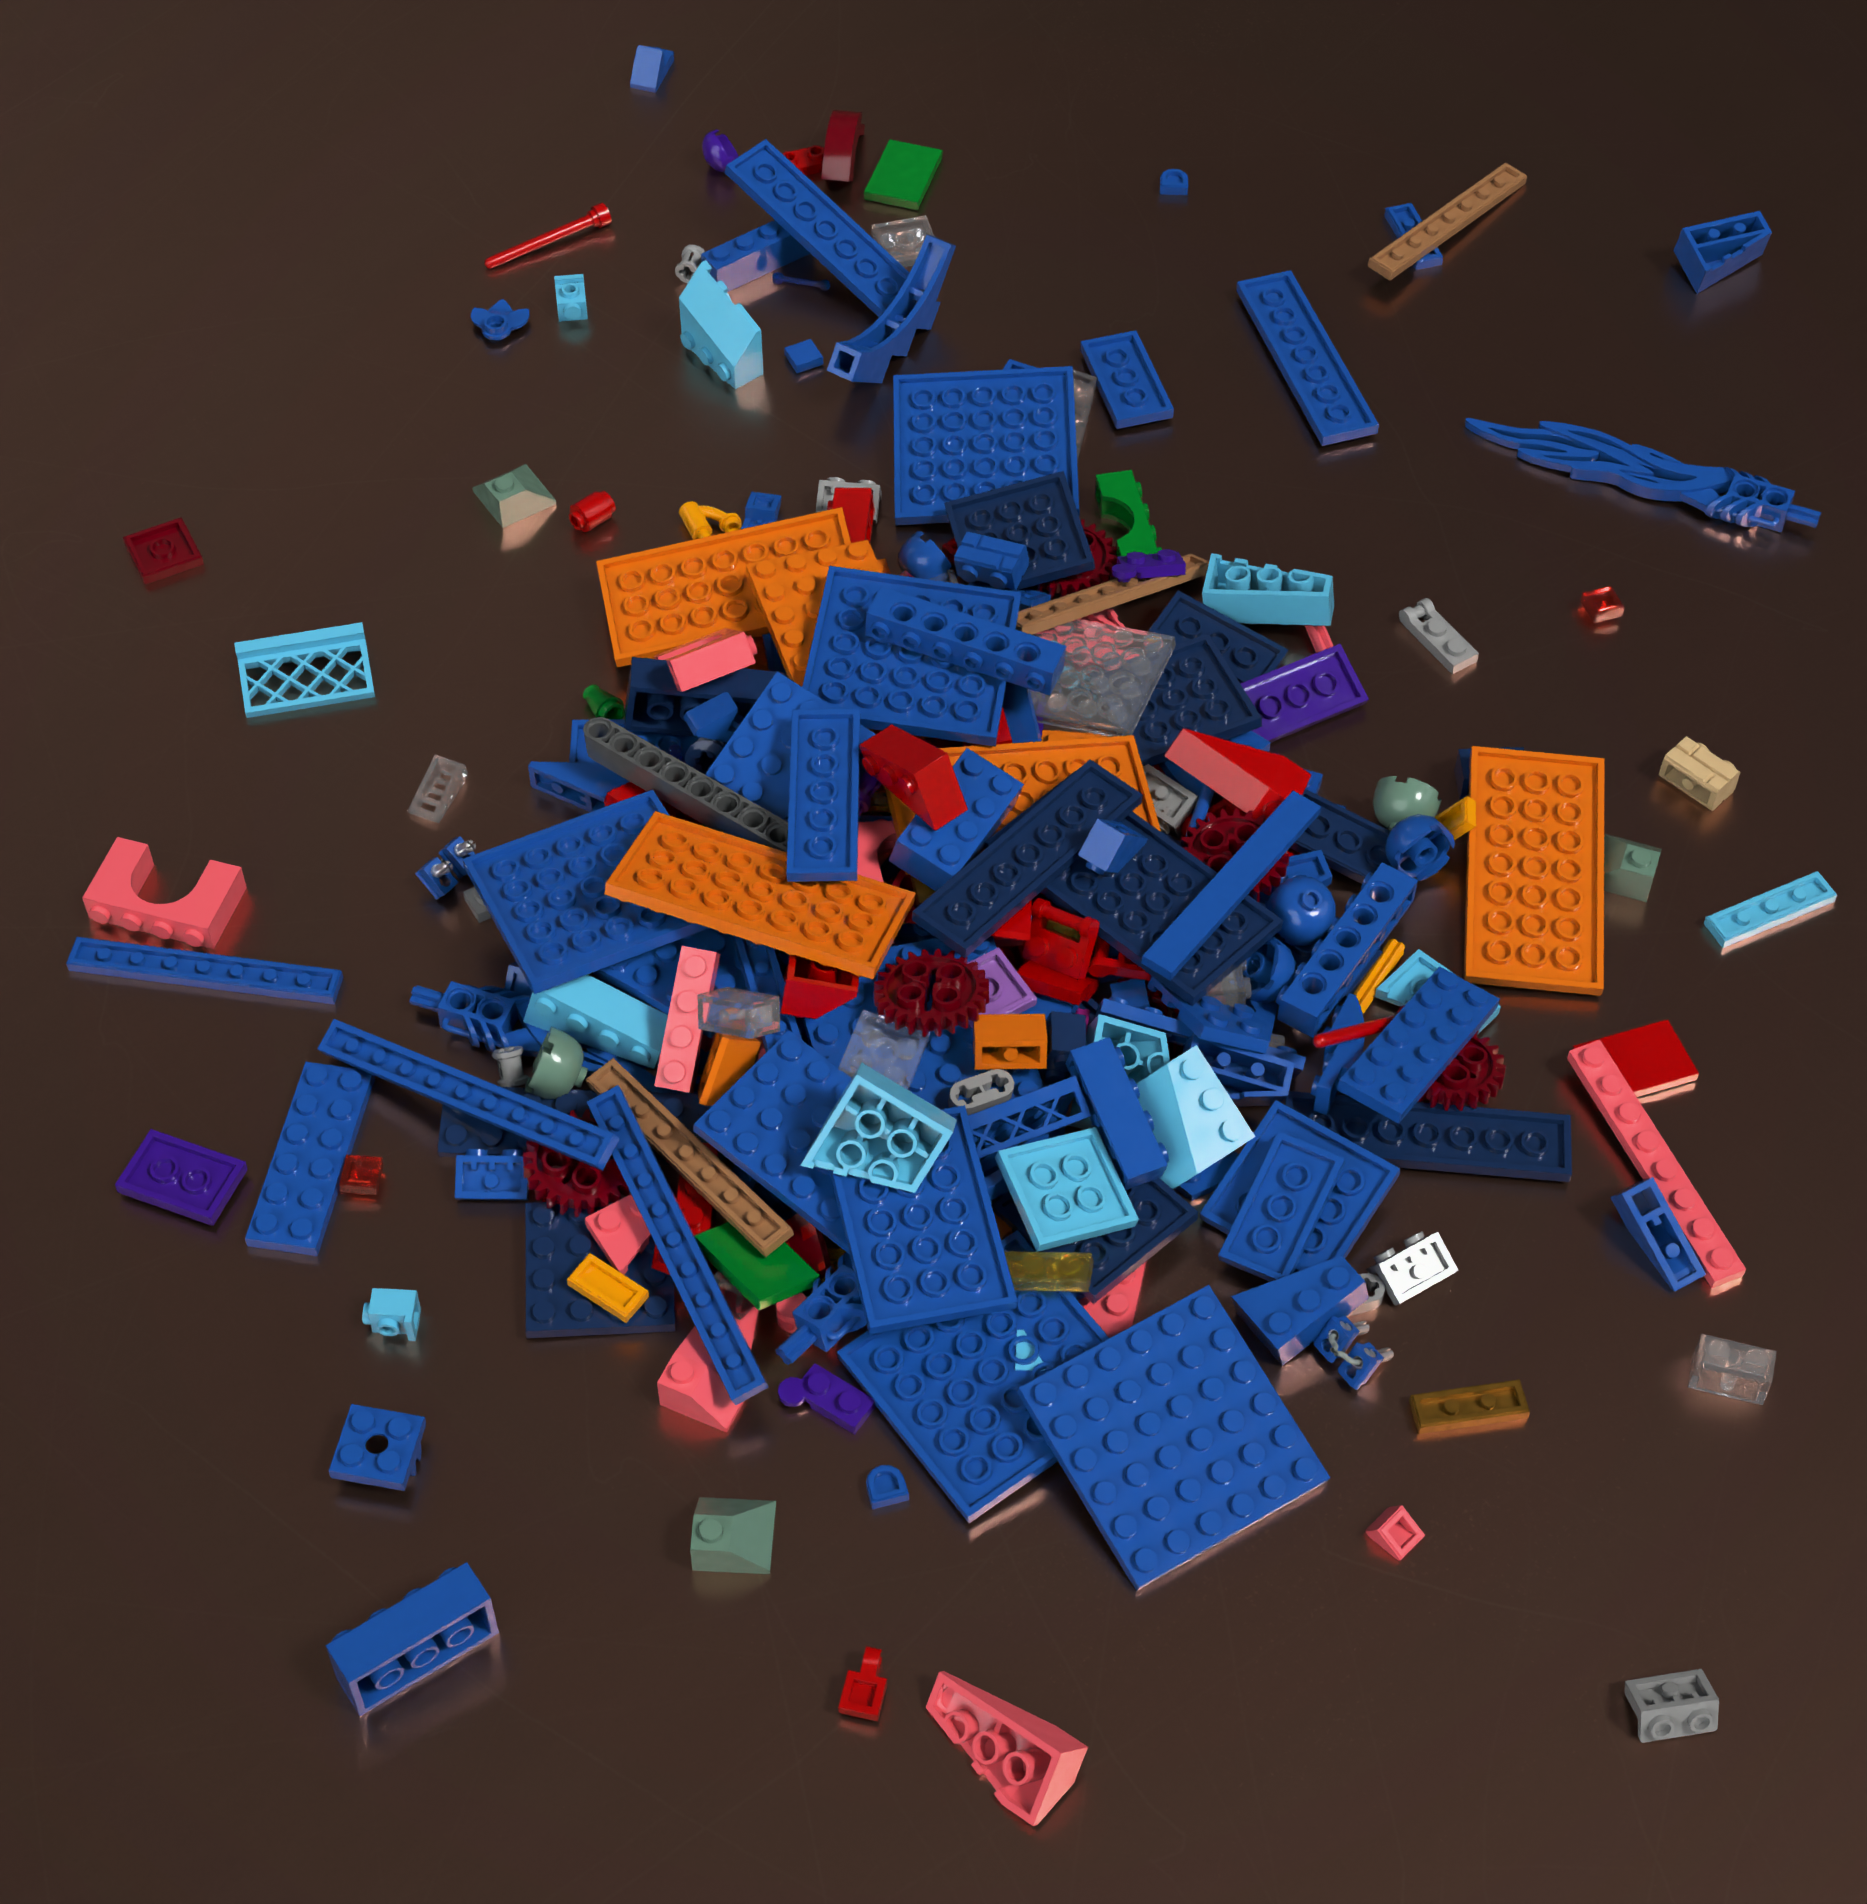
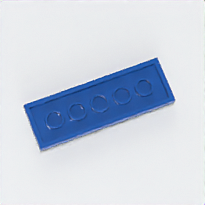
M860 709L792 710L787 882L858 881Z
M1439 966L1339 1079L1337 1090L1399 1124L1497 1009L1500 998Z
M305 1062L245 1236L247 1246L318 1256L375 1082L374 1075L355 1068Z

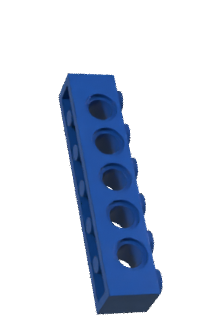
M880 587L866 612V636L936 658L940 661L949 662L1001 681H1007L1032 691L1051 695L1064 669L1067 647L1065 645L886 587Z
M1383 862L1374 873L1369 872L1362 883L1360 893L1358 895L1353 894L1349 898L1342 917L1336 916L1324 941L1319 939L1316 942L1307 963L1302 962L1298 966L1292 984L1290 986H1283L1276 999V1004L1279 1005L1277 1020L1314 1038L1414 902L1418 880Z

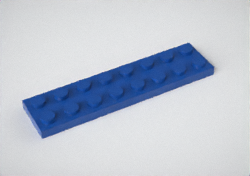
M765 139L726 165L724 173L878 317L885 312L910 272L778 149Z
M1289 270L1238 281L1236 291L1321 445L1324 446L1377 434L1379 424L1292 271Z

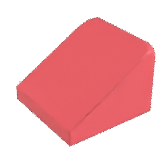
M1402 1505L1388 1507L1365 1530L1373 1541L1398 1561L1402 1560L1425 1536Z

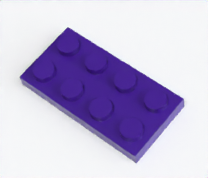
M1341 644L1241 683V686L1262 718V727L1251 731L1270 742L1366 704L1369 700Z

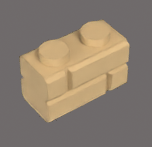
M1687 736L1665 755L1659 772V776L1711 811L1716 809L1723 800L1727 799L1734 792L1740 775V771L1730 761L1720 759L1711 753L1704 744L1696 743Z

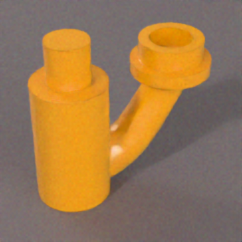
M694 501L684 503L678 512L693 540L711 536L712 528L706 518L718 521L721 531L725 533L740 530L742 527V520L737 513H726L706 505L699 506Z

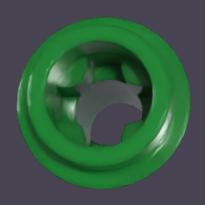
M590 685L584 690L583 698L590 706L595 717L607 719L624 718L625 707L620 698L602 690L597 685Z

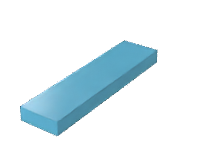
M1816 871L1709 915L1705 918L1704 925L1720 946L1725 948L1835 902L1837 894L1822 875Z

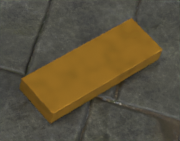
M1520 1379L1410 1395L1409 1399L1418 1434L1527 1419L1530 1413Z

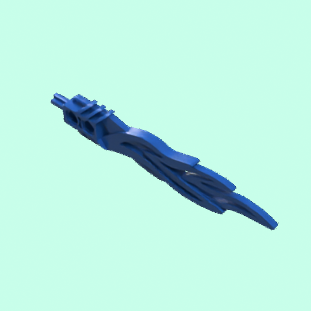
M1466 418L1465 427L1471 432L1501 446L1518 449L1517 457L1529 463L1571 472L1570 478L1574 480L1610 483L1631 494L1647 499L1683 501L1704 511L1708 517L1721 519L1728 523H1736L1742 527L1759 526L1782 533L1787 520L1817 528L1821 516L1819 511L1792 504L1795 490L1773 485L1764 477L1752 476L1747 472H1738L1729 467L1683 464L1657 450L1638 444H1632L1631 446L1618 438L1590 428L1559 422L1540 421L1538 429H1528L1495 424L1474 418ZM1727 492L1726 495H1723V496H1721V497L1718 495V494Z
M453 981L450 982L445 993L418 985L414 986L411 991L412 996L409 1003L438 1012L440 1028L447 1032L467 1037L470 1044L480 1048L479 1041L483 1042L487 1050L491 1052L496 1050L495 1046L500 1049L522 1046L523 1053L521 1056L536 1057L547 1033H549V1031L523 1022L531 996L522 995L510 990L506 991V989L497 986L478 988ZM519 1019L523 1028L512 1031ZM578 1042L581 1047L587 1048V1052L583 1051L584 1059L582 1066L588 1068L584 1080L614 1058L649 1092L698 1094L697 1086L701 1078L700 1076L696 1078L694 1093L677 1092L672 1089L654 1086L656 1077L644 1069L649 1067ZM702 1048L700 1049V1063L697 1074H702L710 1052H705ZM658 1061V1063L656 1064V1066H655V1068H654V1069H656V1072H657V1069H658L659 1061Z
M1074 1094L1059 1099L1054 1111L1063 1114L1074 1098ZM1052 1102L1043 1106L1050 1109ZM1036 1108L1027 1111L1020 1124L1034 1130L1042 1127L1047 1113ZM1051 1116L1048 1124L1056 1122L1058 1118ZM1003 1121L992 1124L987 1137L998 1142H1002L1005 1139L1008 1140L1014 1126ZM985 1127L976 1130V1132L983 1134ZM1017 1129V1132L1014 1137L1022 1135L1027 1132L1021 1129ZM1049 1134L1041 1135L1015 1146L1048 1139ZM974 1137L975 1145L977 1147L980 1139ZM984 1141L980 1150L990 1147L992 1144ZM997 1152L979 1159L991 1201L1009 1190L995 1160ZM847 1252L838 1259V1269L834 1272L831 1265L826 1270L823 1283H821V1279L818 1277L813 1282V1293L792 1312L797 1330L775 1350L776 1354L782 1358L785 1364H792L812 1344L827 1353L846 1333L857 1331L866 1325L850 1254Z

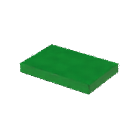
M889 139L864 190V199L918 210L942 160L943 150Z
M729 1222L695 1235L705 1258L758 1310L813 1288V1282L820 1276L785 1242L765 1258Z

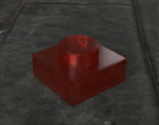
M1611 586L1582 593L1580 602L1593 623L1623 616L1624 606Z
M346 1155L339 1183L341 1193L377 1195L384 1166L382 1157Z

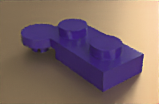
M1170 549L1159 550L1156 554L1130 552L1127 556L1117 557V564L1112 567V576L1118 578L1117 580L1123 583L1131 581L1130 578L1136 575L1137 578L1142 579L1185 575L1186 563L1179 552Z
M816 1363L812 1365L802 1379L789 1377L784 1379L778 1387V1397L784 1405L797 1407L806 1401L810 1404L811 1409L854 1435L876 1408L874 1400L869 1395Z

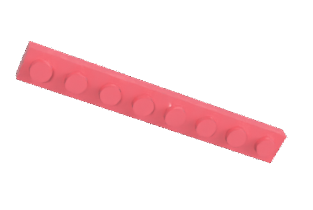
M1599 1039L1570 1050L1567 1056L1569 1063L1642 1179L1654 1178L1706 1273L1704 1277L1710 1287L1715 1288L1742 1277L1746 1271L1745 1266L1601 1040Z

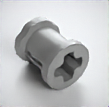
M685 246L681 254L682 261L676 265L675 274L685 283L690 281L701 263V254L705 250L700 246Z
M522 1046L505 1047L492 1052L493 1059L497 1060L500 1079L497 1081L498 1086L515 1087L526 1084L528 1075H524L521 1061Z

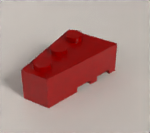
M892 724L859 745L864 757L862 764L867 773L874 776L935 831L968 810L947 752Z

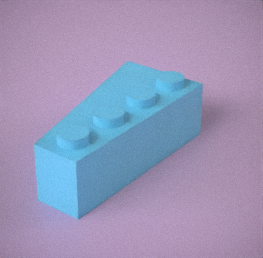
M1211 553L1202 591L1203 604L1238 623L1331 626L1334 611L1333 576L1299 569L1284 572L1278 568V565L1267 563L1262 568L1248 565V560L1240 558L1230 562L1222 560V555Z
M587 974L537 994L532 992L523 1022L549 1032L550 1028L554 1027L571 1035L577 1042L654 1069L660 1059L668 1015Z

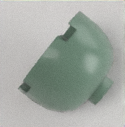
M1397 776L1384 777L1377 782L1373 798V809L1375 817L1389 831L1406 817L1422 814L1435 818L1438 814L1441 798L1437 799L1439 792L1429 784L1409 777L1406 783L1396 782Z
M554 1027L550 1028V1032L547 1033L533 1063L532 1072L534 1074L532 1078L528 1077L525 1093L534 1094L542 1099L549 1100L568 1094L573 1086L581 1087L588 1068L582 1066L584 1053L581 1045L574 1037Z

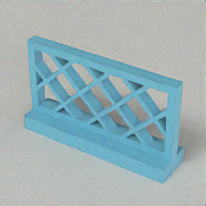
M362 622L234 643L247 718L375 697ZM361 651L362 657L354 666L342 659L347 653ZM326 657L331 661L320 671L310 665L315 658ZM293 662L298 665L290 676L278 670L284 663ZM336 665L349 671L340 682L328 675ZM259 667L266 670L258 681L247 676L246 672L247 669ZM304 670L317 676L308 687L296 681ZM272 675L285 681L276 692L264 686ZM356 675L366 681L367 688L353 690L346 685ZM323 680L335 687L330 694L320 695L314 690ZM290 686L303 692L295 700H287L282 695ZM258 691L271 697L264 705L251 706V699Z

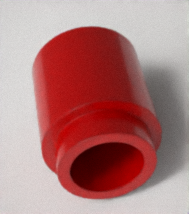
M595 491L570 506L569 520L575 529L587 533L610 519L612 513L616 511V506L612 497L606 491Z

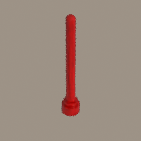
M603 202L594 205L584 217L486 258L485 266L489 269L495 268L590 226L594 228L597 226L599 228L605 227L612 223L610 212Z
M1405 1005L1401 1006L1395 1015L1317 1034L1313 1038V1044L1317 1048H1323L1381 1033Z

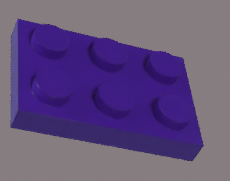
M150 1129L115 1183V1187L120 1194L214 1226L246 1174L248 1167L246 1161Z

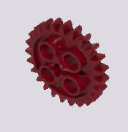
M1082 519L1081 523L1094 558L1095 569L1038 584L1037 591L1044 592L1047 590L1051 594V598L1056 593L1063 597L1067 594L1109 581L1110 577H1113L1112 567L1117 564L1118 557L1116 556L1117 547L1112 546V537L1105 538V530L1096 532V524L1086 527L1085 520Z
M1235 808L1233 815L1229 816L1225 809H1221V814L1218 818L1209 812L1208 822L1198 818L1196 819V828H1187V837H1181V847L1218 873L1265 822V816L1261 815L1256 820L1252 819L1251 810L1245 816H1240L1238 808ZM1288 850L1248 894L1257 902L1260 901V892L1270 896L1272 886H1279L1281 884V877H1286L1287 866L1289 865Z
M922 949L921 956L908 952L907 960L900 957L895 958L896 966L885 964V972H878V981H874V1005L877 1006L878 1015H884L886 1024L895 1022V1030L897 1031L905 1026L908 1027V1035H912L916 1030H921L922 1037H926L929 1031H934L938 1037H941L942 1030L944 1029L955 1034V1026L959 1025L967 1029L968 1020L977 1022L979 1020V1013H985L986 1004L989 1003V979L985 978V970H978V962L976 961L968 963L967 957L961 956L956 959L955 951L949 952L946 956L941 954V949H937L934 955H929L926 949ZM933 974H936V982L933 985L932 1007L930 1011H927V1002L930 1000L931 978Z
M1477 1031L1419 1099L1418 1103L1428 1099L1430 1100L1431 1108L1435 1107L1437 1103H1441L1445 1111L1449 1110L1450 1105H1455L1459 1111H1463L1464 1104H1468L1473 1109L1477 1108L1478 1101L1488 1104L1489 1097L1496 1098L1498 1089H1502L1506 1065L1503 1064L1504 1055L1498 1054V1045L1489 1046L1490 1038H1477L1479 1032Z
M589 1109L585 1110L583 1117H577L574 1110L570 1111V1116L598 1127L595 1119L590 1118ZM526 1142L527 1152L523 1153L524 1178L528 1180V1189L535 1190L537 1201L546 1198L548 1209L559 1204L561 1215L566 1213L568 1208H574L575 1217H579L582 1209H587L589 1215L595 1213V1207L599 1206L603 1209L608 1206V1202L614 1203L620 1200L621 1194L625 1196L631 1194L612 1154L610 1156L612 1159L608 1160L602 1171L535 1142ZM555 1165L562 1166L560 1168H552ZM582 1183H591L592 1185L584 1186V1185H581V1184H582Z

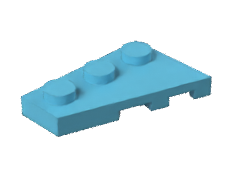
M1418 949L1376 988L1375 997L1398 1006L1406 1005L1439 966L1449 972L1451 971ZM1499 1004L1493 1014L1478 1030V1034L1499 1014L1501 1008Z

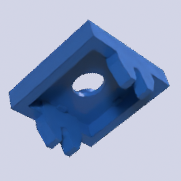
M351 1404L329 1468L330 1477L405 1491L409 1477L416 1475V1461L420 1462L421 1439L426 1427L425 1417ZM376 1435L384 1436L388 1440V1447L379 1454L370 1453L366 1449L367 1441Z

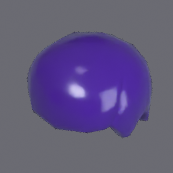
M716 129L707 133L703 138L702 152L706 162L713 169L724 172L726 165L738 158L739 155L725 134L715 135L719 132Z

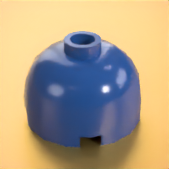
M922 531L914 533L901 546L898 553V565L902 571L901 573L906 570L915 578L954 583L957 580L956 573L951 576L948 572L953 566L939 547L931 539L924 542L920 538L924 534Z
M1417 814L1406 817L1392 828L1386 840L1385 851L1391 867L1422 881L1436 874L1446 865L1450 859L1447 852L1450 846L1454 849L1455 841L1452 833L1437 819L1428 815Z
M1296 876L1283 881L1272 891L1271 896L1266 902V908L1283 920L1282 929L1278 934L1286 939L1284 942L1290 945L1304 947L1316 943L1328 932L1336 917V903L1332 893L1322 882L1312 877Z
M1272 937L1227 976V982L1235 990V994L1245 1000L1272 1003L1276 1001L1283 986H1290L1294 981L1296 962L1291 950L1277 938Z

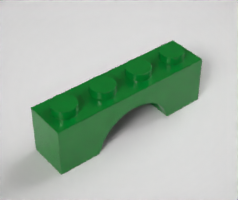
M1132 470L1096 474L1095 500L1101 518L1117 521L1130 531L1125 536L1116 540V556H1127L1130 552L1156 554L1159 550H1162L1161 547L1156 546V529L1154 525H1149V508L1147 503H1142L1141 483L1135 481Z

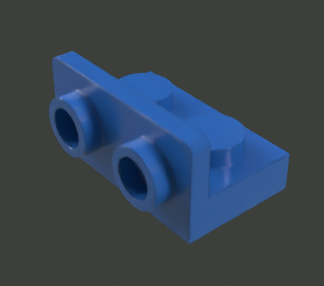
M467 1149L466 1155H456L455 1199L529 1200L528 1180L524 1178L523 1170L524 1151L505 1149L502 1150V1156L488 1155V1150Z

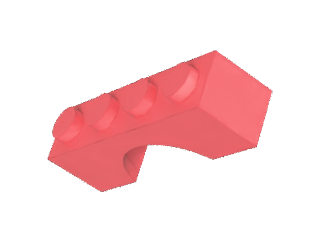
M681 946L654 1084L656 1087L694 1093L700 1063L703 1027L709 1001L714 990L721 955L717 952Z

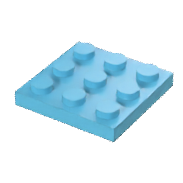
M1096 1127L999 1150L995 1156L997 1165L1036 1252L1136 1226L1139 1220Z

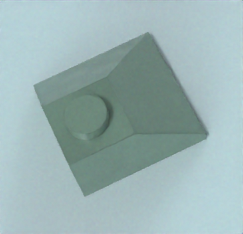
M527 464L473 487V492L502 528L556 505L555 498Z
M1604 834V891L1647 902L1662 849Z
M699 1497L693 1516L690 1545L692 1570L770 1574L776 1501Z

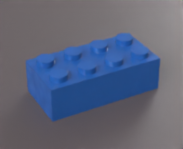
M968 748L953 765V770L968 810L936 831L916 814L897 839L889 862L934 891H937L978 856L984 848L985 842L992 837L1015 806L1024 786L1022 782Z
M466 1562L458 1568L452 1567L445 1570L436 1581L424 1588L411 1590L404 1596L402 1601L390 1608H383L374 1612L366 1622L358 1627L340 1632L333 1638L332 1642L325 1646L337 1681L358 1715L362 1716L497 1635L499 1630L491 1598Z

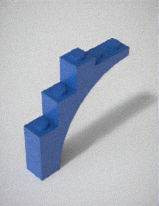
M926 235L919 255L907 279L891 304L860 335L848 341L836 342L827 371L851 382L882 383L892 355L907 356L916 329L931 330L941 303L937 301L956 245L932 235Z

